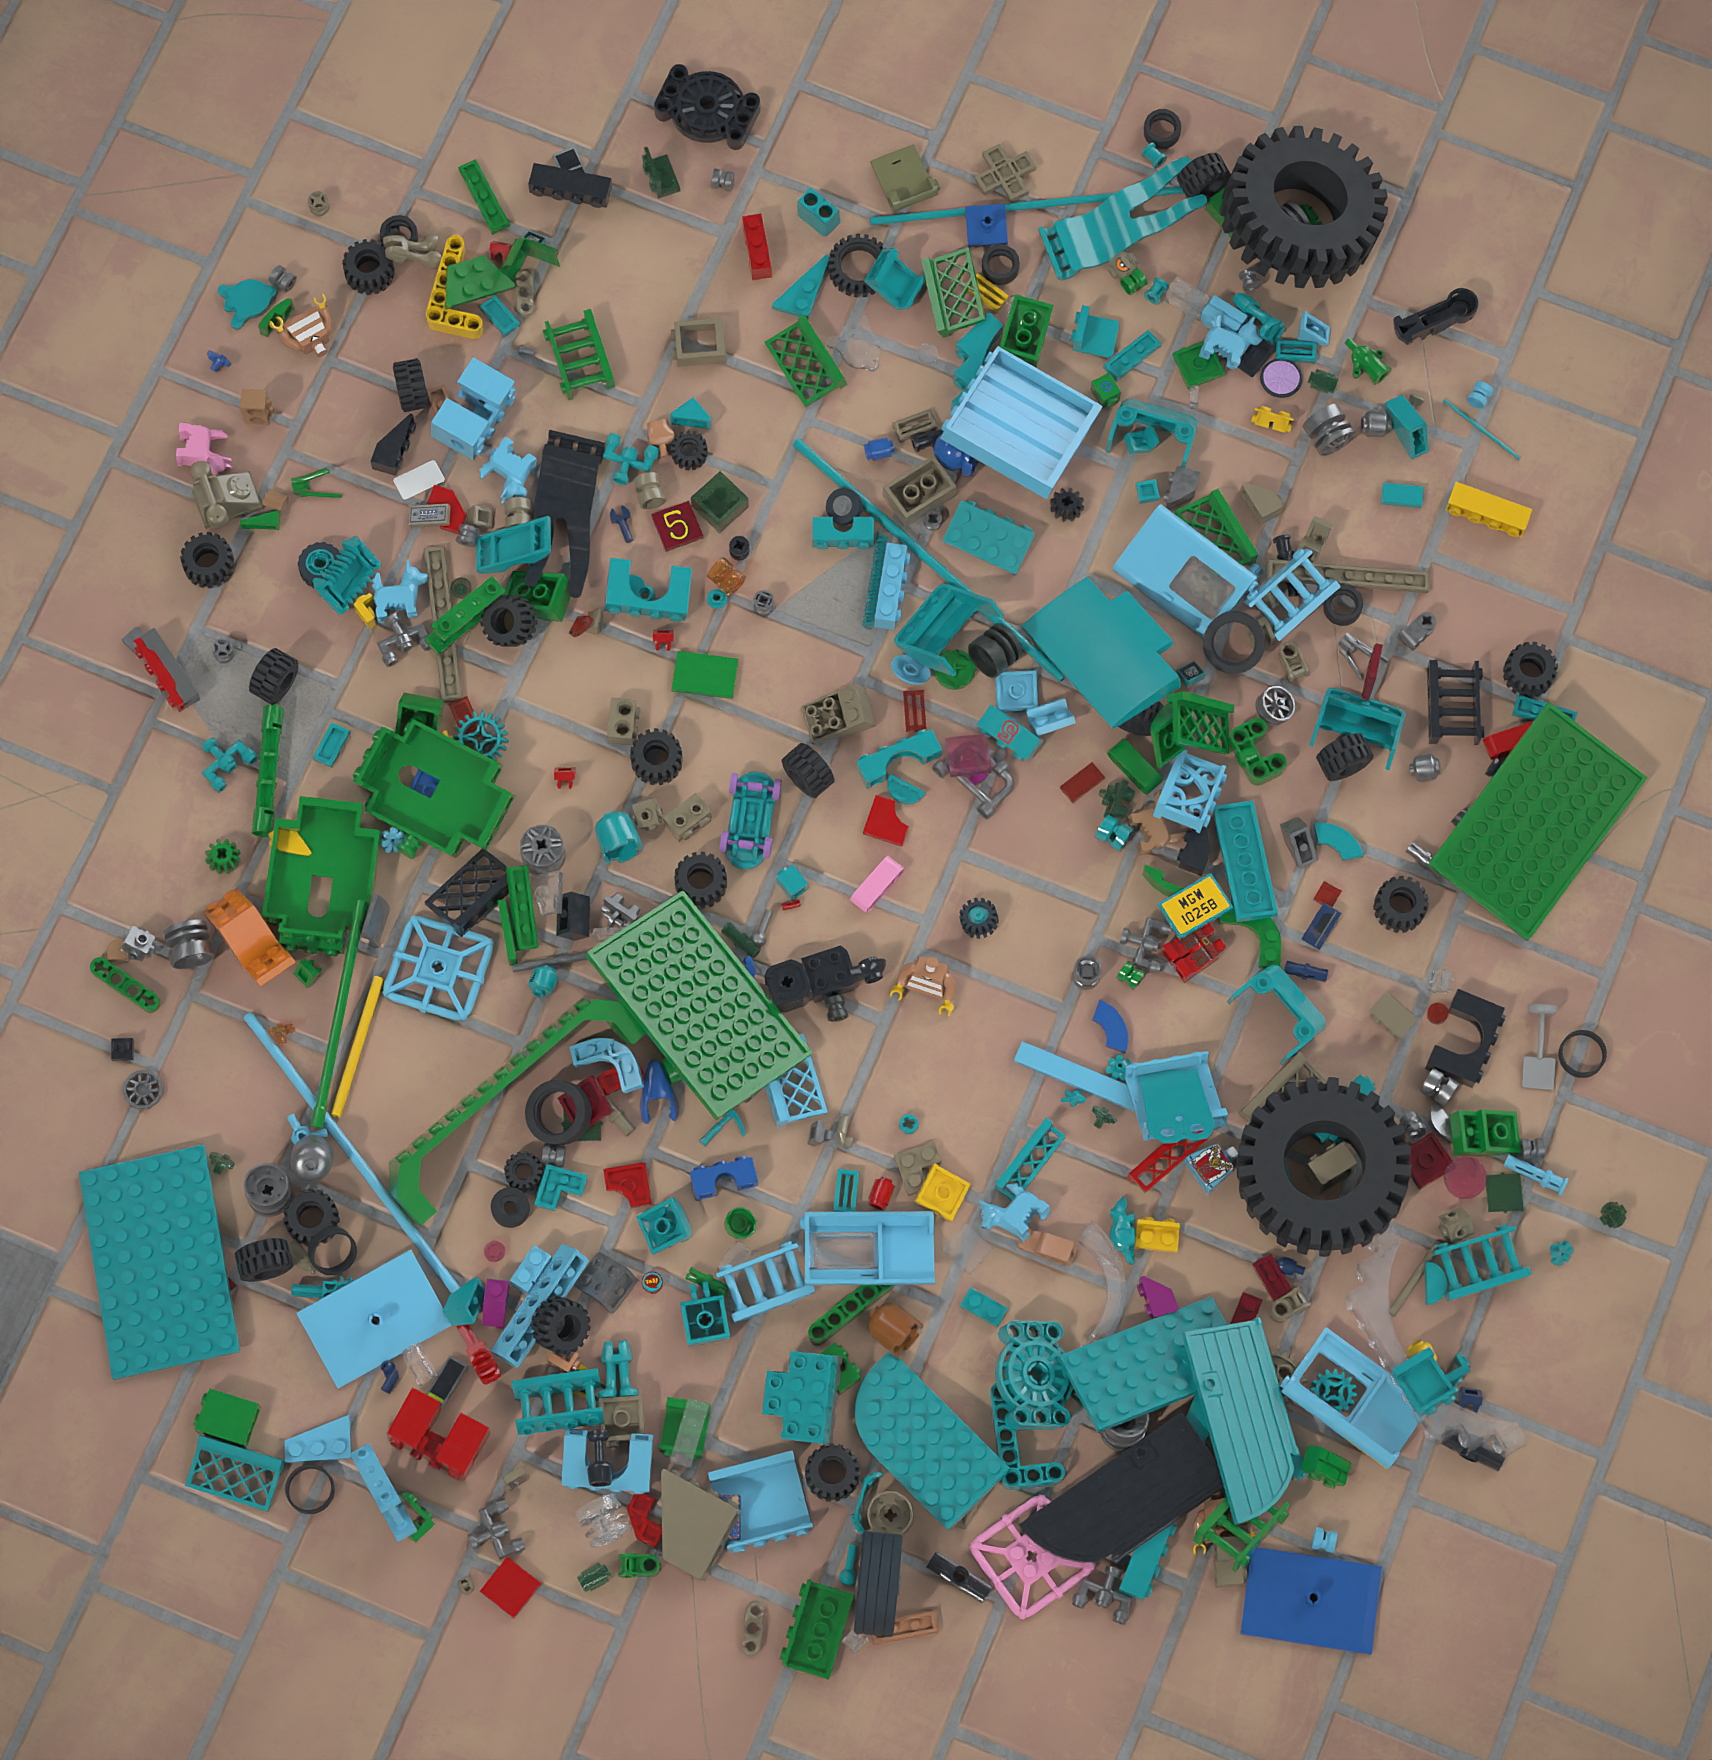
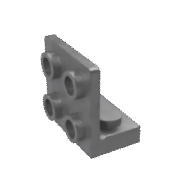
M598 1252L574 1283V1287L597 1300L608 1312L613 1314L638 1282V1279L627 1267Z

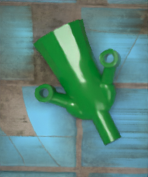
M1351 338L1345 341L1344 344L1352 351L1351 360L1354 363L1353 378L1357 379L1360 377L1361 370L1359 366L1369 376L1374 385L1379 384L1389 375L1392 370L1391 367L1380 360L1384 355L1382 350L1375 351L1368 346H1358Z

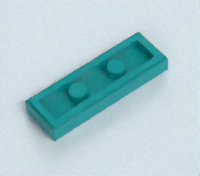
M1147 330L1105 363L1103 369L1110 373L1117 382L1159 349L1162 343Z
M1517 695L1512 716L1534 721L1546 703ZM1555 706L1573 721L1576 720L1577 712Z

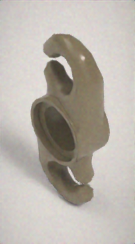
M521 270L516 274V278H519L521 275H527L528 279L524 282L519 279L516 280V306L520 315L529 316L534 312V308L523 311L522 306L528 304L533 307L534 305L533 275L527 270ZM522 289H528L531 293L527 297H522L519 292Z
M760 1601L750 1602L745 1610L744 1638L742 1643L744 1645L748 1642L755 1644V1649L749 1651L745 1646L741 1648L742 1652L747 1656H754L761 1649L764 1614L761 1612L758 1615H753L751 1609L755 1606L759 1607L761 1611L765 1610V1606ZM755 1622L759 1625L760 1630L757 1634L752 1635L747 1632L749 1623Z

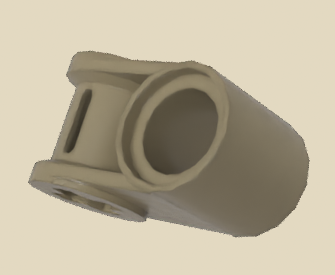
M1293 641L1284 642L1278 652V659L1284 669L1288 682L1292 683L1294 679L1302 676H1310L1308 665L1303 659L1297 644ZM1290 650L1293 655L1287 656L1283 651Z
M1300 1286L1276 1300L1269 1310V1315L1273 1321L1283 1322L1307 1310L1312 1306V1303L1307 1301L1302 1293L1303 1288ZM1275 1307H1283L1285 1309V1314H1278L1275 1310Z

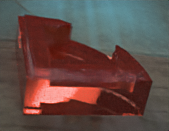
M578 616L569 634L573 637L581 635L594 619L590 616Z

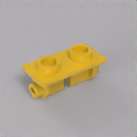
M1264 406L1254 409L1258 411L1257 415L1253 414L1251 422L1255 423L1254 425L1268 428L1270 421L1274 422L1273 430L1285 434L1286 432L1290 433L1292 425L1288 423L1289 420L1294 421V419L1290 418L1291 414L1279 411V414L1271 413V408Z

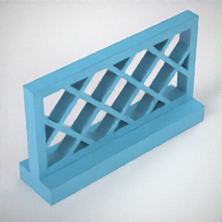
M804 1033L799 1034L802 1040L806 1043ZM811 1056L804 1060L808 1066L806 1073L792 1068L786 1078L781 1076L765 1087L777 1128L786 1126L787 1123L824 1115L828 1112ZM792 1071L803 1077L799 1085L787 1080ZM804 1079L813 1083L814 1089L812 1093L800 1087ZM784 1084L796 1089L791 1098L783 1094L782 1088ZM798 1091L809 1097L805 1105L794 1100ZM811 1098L819 1102L820 1110L813 1111L806 1107ZM791 1103L802 1109L799 1115L790 1117L788 1107Z

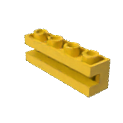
M1455 482L1445 510L1449 511L1453 516H1462L1468 518L1473 523L1487 525L1492 530L1504 531L1511 537L1522 538L1533 509Z

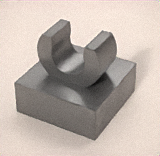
M818 1120L811 1124L808 1145L817 1146L823 1143V1141L829 1142V1140L833 1139L834 1132L825 1130L826 1122Z

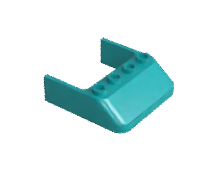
M942 584L934 589L898 632L894 642L900 650L921 665L955 676L956 672L947 660L938 654L947 646L948 642L974 612L981 611L999 618H1003L1004 614L993 599L948 584Z
M1328 688L1309 746L1314 745L1320 728L1340 733L1342 736L1361 733L1367 743L1379 745L1383 749H1389L1390 753L1385 768L1389 770L1406 714L1398 707L1372 699L1365 700L1359 695L1337 688Z

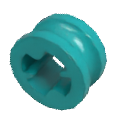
M912 1114L903 1115L899 1121L900 1130L905 1134L916 1132L918 1129L917 1118ZM906 1119L915 1122V1124H912V1129L903 1127Z

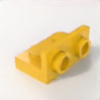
M1152 1217L1138 1219L1134 1249L1177 1253L1180 1223H1176V1220L1163 1219V1221H1154Z

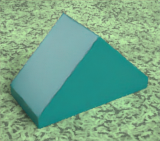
M694 397L671 412V425L711 429V417Z

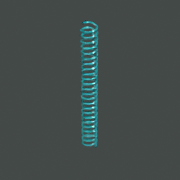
M879 532L876 534V548H874L875 552L873 553L874 559L872 560V570L870 571L871 578L869 579V589L867 590L868 597H866V608L864 609L865 616H863L864 620L862 621V626L868 630H872V628L865 627L864 624L868 626L874 625L872 622L875 620L871 618H875L874 611L877 606L875 603H877V592H879L877 588H880L877 584H880V577L882 576L880 574L882 570L880 569H883L882 562L884 559L882 558L885 557L882 554H885V543H887L885 539H888L887 536L878 535Z

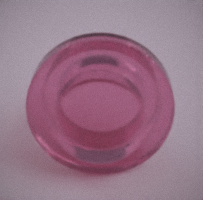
M490 1241L486 1244L484 1255L487 1260L499 1262L505 1256L506 1250L501 1242Z

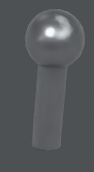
M765 909L757 931L750 936V944L755 948H761L766 943V936L764 934L773 914L770 910Z

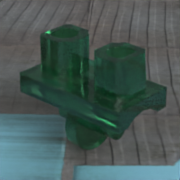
M1123 779L1121 783H1115V786L1108 785L1107 790L1101 789L1099 791V796L1103 798L1101 804L1107 806L1103 817H1106L1108 814L1121 820L1126 817L1128 808L1120 805L1121 801L1130 802L1135 794V791L1128 787V781Z

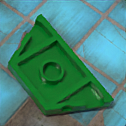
M484 255L449 265L446 268L447 283L445 285L446 302L444 308L447 310L514 289L516 285Z

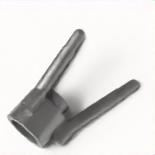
M1347 633L1338 643L1341 647L1339 652L1346 658L1358 678L1362 680L1363 677L1348 653L1353 654L1359 649L1368 657H1371L1373 649L1350 633ZM1381 655L1380 659L1388 663L1389 660Z

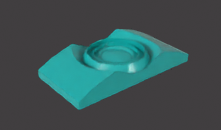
M546 516L477 536L476 572L479 574L505 572L511 566L536 563L551 553V518Z

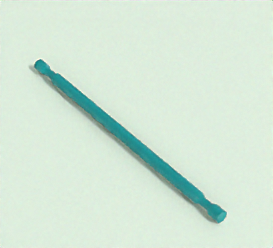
M1447 399L1443 400V402L1445 404H1448L1455 412H1457L1468 422L1474 425L1477 429H1479L1481 432L1487 435L1490 439L1496 442L1508 453L1515 456L1516 459L1520 460L1521 457L1515 454L1513 450H1511L1509 447L1503 444L1500 440H1498L1491 433H1489L1487 430L1481 427L1478 423L1472 420L1469 416L1463 413L1456 406L1449 403Z

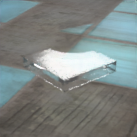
M556 871L529 876L532 899L537 901L540 907V914L548 916L562 913L563 873Z

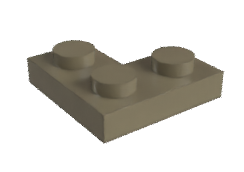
M934 1142L894 1155L908 1196L919 1192L925 1180L922 1169L931 1167L934 1163H941Z

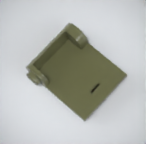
M914 144L870 161L893 212L938 195L940 190L939 183L936 179L933 180L931 176L928 177Z

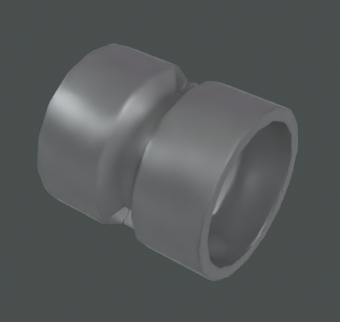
M1093 956L1079 958L1075 963L1073 971V982L1075 985L1083 990L1094 988L1098 984L1102 968L1100 962Z
M1433 1068L1419 1091L1428 1097L1434 1096L1436 1102L1445 1106L1459 1083L1450 1077L1444 1078L1442 1072Z

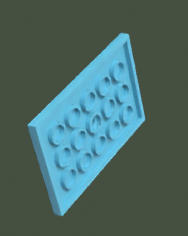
M411 1249L296 1312L338 1389L380 1366L384 1361L391 1360L451 1326V1323L443 1313L440 1301ZM373 1316L379 1317L377 1323L371 1322Z

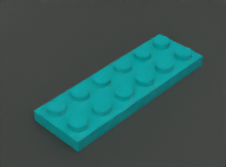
M1254 801L1216 805L1213 810V817L1236 922L1277 917L1278 910Z

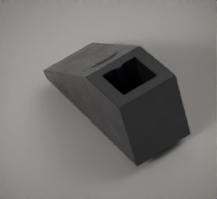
M410 413L376 444L370 461L373 470L396 476L397 470H401L404 461L402 458L403 453L408 451L410 434H414L417 425L413 414Z
M1194 812V816L1198 817L1200 813ZM1202 827L1200 833L1196 832L1193 828L1192 831L1187 830L1184 842L1187 843L1185 850L1180 849L1177 860L1180 861L1178 868L1202 876L1211 852L1206 827Z

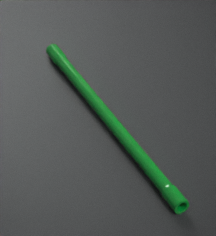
M355 900L352 925L323 1071L310 1125L319 1129H323L326 1105L362 924L366 915L368 902L362 900Z

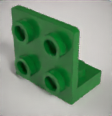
M400 1490L397 1494L421 1518L420 1520L415 1519L412 1521L417 1532L408 1536L410 1540L416 1543L435 1525L432 1521L434 1516L423 1506L420 1508L417 1505L419 1500L411 1492L407 1491L405 1493Z

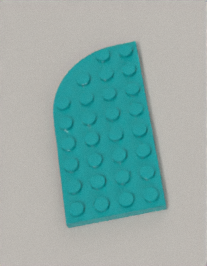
M888 1351L865 1376L860 1385L855 1404L856 1425L863 1443L871 1454L949 1532L1011 1469L899 1357L895 1358Z

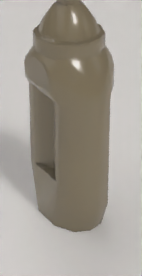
M295 1240L288 1243L291 1258L295 1265L314 1275L316 1271L313 1269L305 1249Z

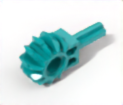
M340 1276V1283L334 1279L332 1282L323 1281V1286L293 1284L291 1295L294 1297L321 1299L352 1282L353 1278L349 1277L345 1282L344 1276Z

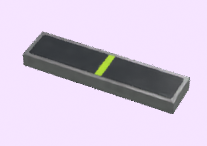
M449 1355L427 1391L426 1395L441 1402L439 1407L442 1410L467 1371L468 1366Z

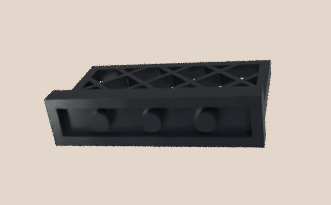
M481 849L425 901V905L451 925L460 937H463L498 904V900H502L509 894L506 874L507 866L488 851ZM485 856L490 861V865L478 866V861ZM490 870V878L478 879V871ZM492 870H502L505 874L502 877L493 878ZM475 871V879H463V874ZM490 883V888L487 891H478V884ZM475 884V892H463V885ZM452 885H460V892L448 893V888ZM463 897H475V902L472 905H463ZM448 898H460V905L448 906ZM436 899H446V906L437 907L433 904ZM460 910V916L457 919L453 920L448 916V911Z

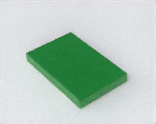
M677 651L671 690L672 692L733 699L738 658Z

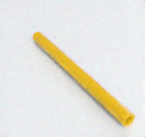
M379 976L373 977L330 1114L337 1118H341L384 981Z

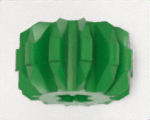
M217 839V845L210 843L209 847L211 850L205 851L206 856H208L205 861L207 864H210L209 868L211 871L217 869V873L221 874L225 870L226 874H229V868L231 867L236 870L235 863H240L241 859L238 856L241 852L239 849H236V843L229 844L228 839L221 843L220 839ZM222 854L225 856L226 854L227 857L224 859L221 857L220 859L219 856Z

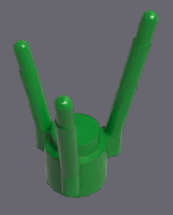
M327 468L304 476L291 478L294 494L300 493L301 498L306 496L342 498V494L307 492L310 489L309 480L329 474L330 470Z

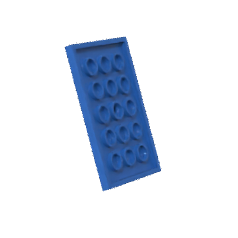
M1258 1547L1250 1555L1251 1559L1248 1566L1240 1635L1367 1655L1372 1654L1382 1567ZM1309 1596H1313L1315 1598V1602H1312Z

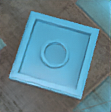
M1036 670L1007 671L995 678L996 705L1004 713L1026 712V710L1038 706Z

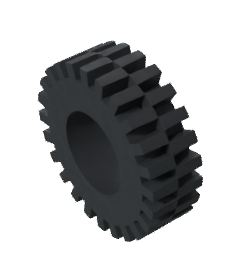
M1293 126L1289 136H1287L1284 127L1276 128L1271 138L1266 133L1258 136L1255 144L1250 142L1245 147L1242 156H1239L1221 198L1224 200L1220 207V216H1226L1222 228L1224 233L1233 232L1229 241L1233 250L1245 246L1241 260L1248 265L1258 258L1260 264L1256 272L1265 277L1270 268L1277 270L1275 282L1284 285L1288 276L1294 275L1296 288H1304L1310 277L1315 288H1323L1329 278L1335 285L1342 282L1346 273L1350 277L1354 275L1360 264L1363 265L1366 262L1385 223L1383 222L1388 214V207L1384 206L1388 198L1387 190L1379 189L1383 178L1380 172L1369 174L1373 165L1371 159L1367 156L1357 162L1355 158L1360 148L1351 143L1343 151L1338 148L1342 137L1335 133L1332 135L1329 143L1322 141L1323 129L1316 127L1313 128L1308 138H1305L1303 126ZM1285 189H1298L1309 192L1318 197L1328 207L1333 217V222L1324 225L1301 223L1291 218L1281 209L1274 193Z
M1317 1077L1306 1078L1305 1085L1297 1087L1295 1082H1291L1285 1085L1283 1093L1277 1095L1274 1091L1266 1098V1103L1262 1108L1257 1106L1253 1111L1250 1123L1246 1124L1243 1129L1238 1149L1237 1178L1239 1180V1193L1241 1199H1244L1247 1203L1246 1211L1251 1219L1256 1217L1259 1221V1229L1265 1235L1271 1232L1277 1236V1243L1286 1248L1287 1244L1290 1243L1297 1246L1298 1253L1307 1255L1309 1249L1319 1250V1256L1321 1257L1330 1256L1332 1250H1340L1343 1255L1352 1252L1355 1245L1361 1244L1362 1247L1370 1244L1373 1236L1377 1233L1382 1235L1388 1229L1390 1221L1397 1217L1402 1202L1405 1199L1411 1175L1409 1162L1411 1149L1410 1144L1405 1142L1406 1132L1402 1123L1396 1124L1394 1121L1395 1112L1389 1105L1383 1108L1379 1104L1380 1097L1376 1093L1371 1091L1367 1096L1360 1092V1084L1352 1081L1349 1087L1339 1085V1078L1329 1077L1327 1084H1317ZM1316 1133H1328L1342 1138L1355 1149L1360 1157L1363 1167L1361 1181L1350 1193L1334 1200H1317L1302 1194L1289 1181L1283 1162L1286 1153L1297 1141Z

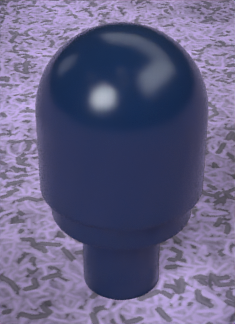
M1283 1256L1276 1260L1283 1274L1293 1276L1294 1273L1304 1274L1305 1267L1297 1265V1261H1294V1259Z

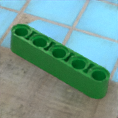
M861 1285L810 1325L808 1329L810 1342L814 1345L825 1343L894 1288V1285ZM865 1290H872L875 1295L868 1299L862 1293ZM848 1303H855L858 1308L856 1311L850 1312L846 1309V1305ZM838 1316L841 1322L837 1325H832L829 1322V1318ZM815 1329H820L824 1335L821 1338H815L812 1332Z

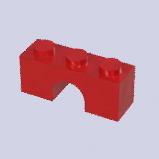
M762 213L742 216V229L745 245H747L752 281L772 278V266Z

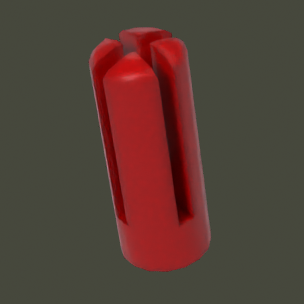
M800 900L781 903L784 911L800 907L801 903Z

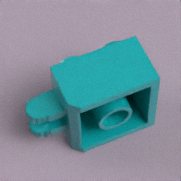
M708 1281L703 1282L702 1285L706 1298L697 1299L695 1284H690L692 1300L680 1302L688 1347L730 1340L723 1295L710 1297ZM703 1316H707V1319L711 1318V1322H708L707 1326L699 1323V1321H702Z

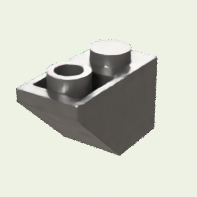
M1177 466L1175 473L1171 472L1168 484H1171L1170 491L1166 490L1163 502L1167 503L1166 508L1168 510H1172L1194 498L1200 476L1199 471Z

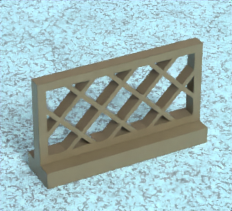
M1298 1052L1238 1114L1250 1122L1253 1111L1257 1106L1262 1108L1266 1103V1098L1274 1091L1277 1093L1279 1090L1280 1094L1283 1093L1286 1083L1295 1082L1297 1087H1299V1083H1305L1306 1080H1298V1070L1302 1066L1309 1071V1078L1317 1077V1083L1327 1084V1081L1305 1060L1306 1057L1301 1052Z

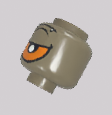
M1121 251L1109 260L1110 269L1108 271L1114 279H1120L1132 274V271L1137 268L1139 263L1130 251Z

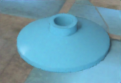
M898 655L891 662L893 673L904 682L920 685L926 683L930 678V669L921 665L909 655Z

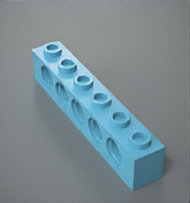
M561 1244L490 1351L503 1362L519 1368L536 1342V1339L532 1336L534 1330L531 1329V1324H534L532 1316H535L537 1313L535 1312L536 1308L541 1307V1302H548L550 1297H566L590 1260L578 1250Z

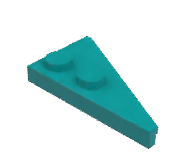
M823 256L773 302L772 309L797 317L805 315L809 320L828 267L830 256Z

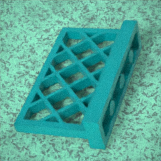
M199 1435L198 1446L185 1486L269 1511L285 1460ZM202 1450L210 1452L213 1458L212 1462L204 1466L199 1459ZM215 1454L221 1455V1457L216 1458ZM225 1457L230 1458L234 1467L223 1472L218 1461ZM215 1463L221 1474L210 1480L205 1468ZM247 1463L252 1466L255 1473L244 1479L239 1467ZM256 1466H257V1467H260V1468H263V1469H261L260 1471H258L257 1468H256ZM236 1469L241 1481L231 1486L225 1475ZM202 1470L207 1482L200 1486L193 1484L194 1474ZM266 1470L275 1472L273 1481L265 1485L260 1473ZM257 1476L262 1487L251 1492L246 1481ZM223 1477L228 1488L221 1492L216 1491L212 1482ZM243 1483L248 1495L238 1498L232 1488ZM263 1489L267 1495L265 1506L258 1504L253 1496ZM250 1497L252 1502L245 1499Z

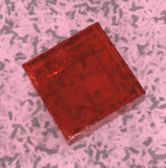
M1323 881L1313 900L1321 905L1326 903L1333 907L1342 890Z

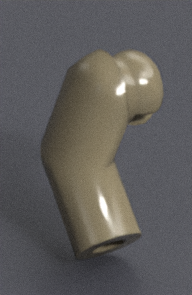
M847 1116L839 1117L836 1130L839 1145L843 1148H851L853 1144V1137L847 1136L850 1120Z

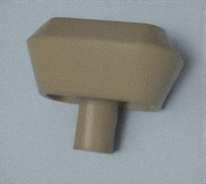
M1412 393L1410 394L1409 401L1413 402L1412 407L1415 408L1416 404L1421 405L1424 403V398Z
M464 1577L458 1581L462 1594L469 1595L474 1591L470 1578Z

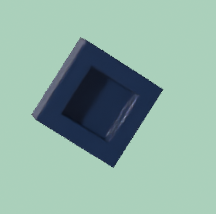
M1464 1387L1459 1388L1460 1411H1464L1467 1404H1472L1473 1413H1477L1480 1405L1482 1406V1391Z

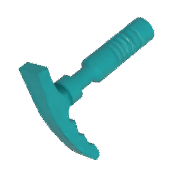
M733 1109L728 1114L722 1116L723 1119L716 1123L699 1140L703 1146H706L721 1131L722 1126L731 1119L735 1120V1123L739 1125L738 1128L741 1130L742 1136H745L744 1126Z

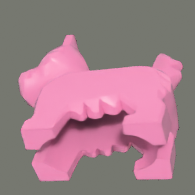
M189 423L179 424L180 441L187 439V444H185L186 448H177V466H192L197 461H205L211 467V476H216L225 469H232V466L227 464L232 462V459L210 452L211 440L228 438V435L223 430H209L205 426L190 425Z

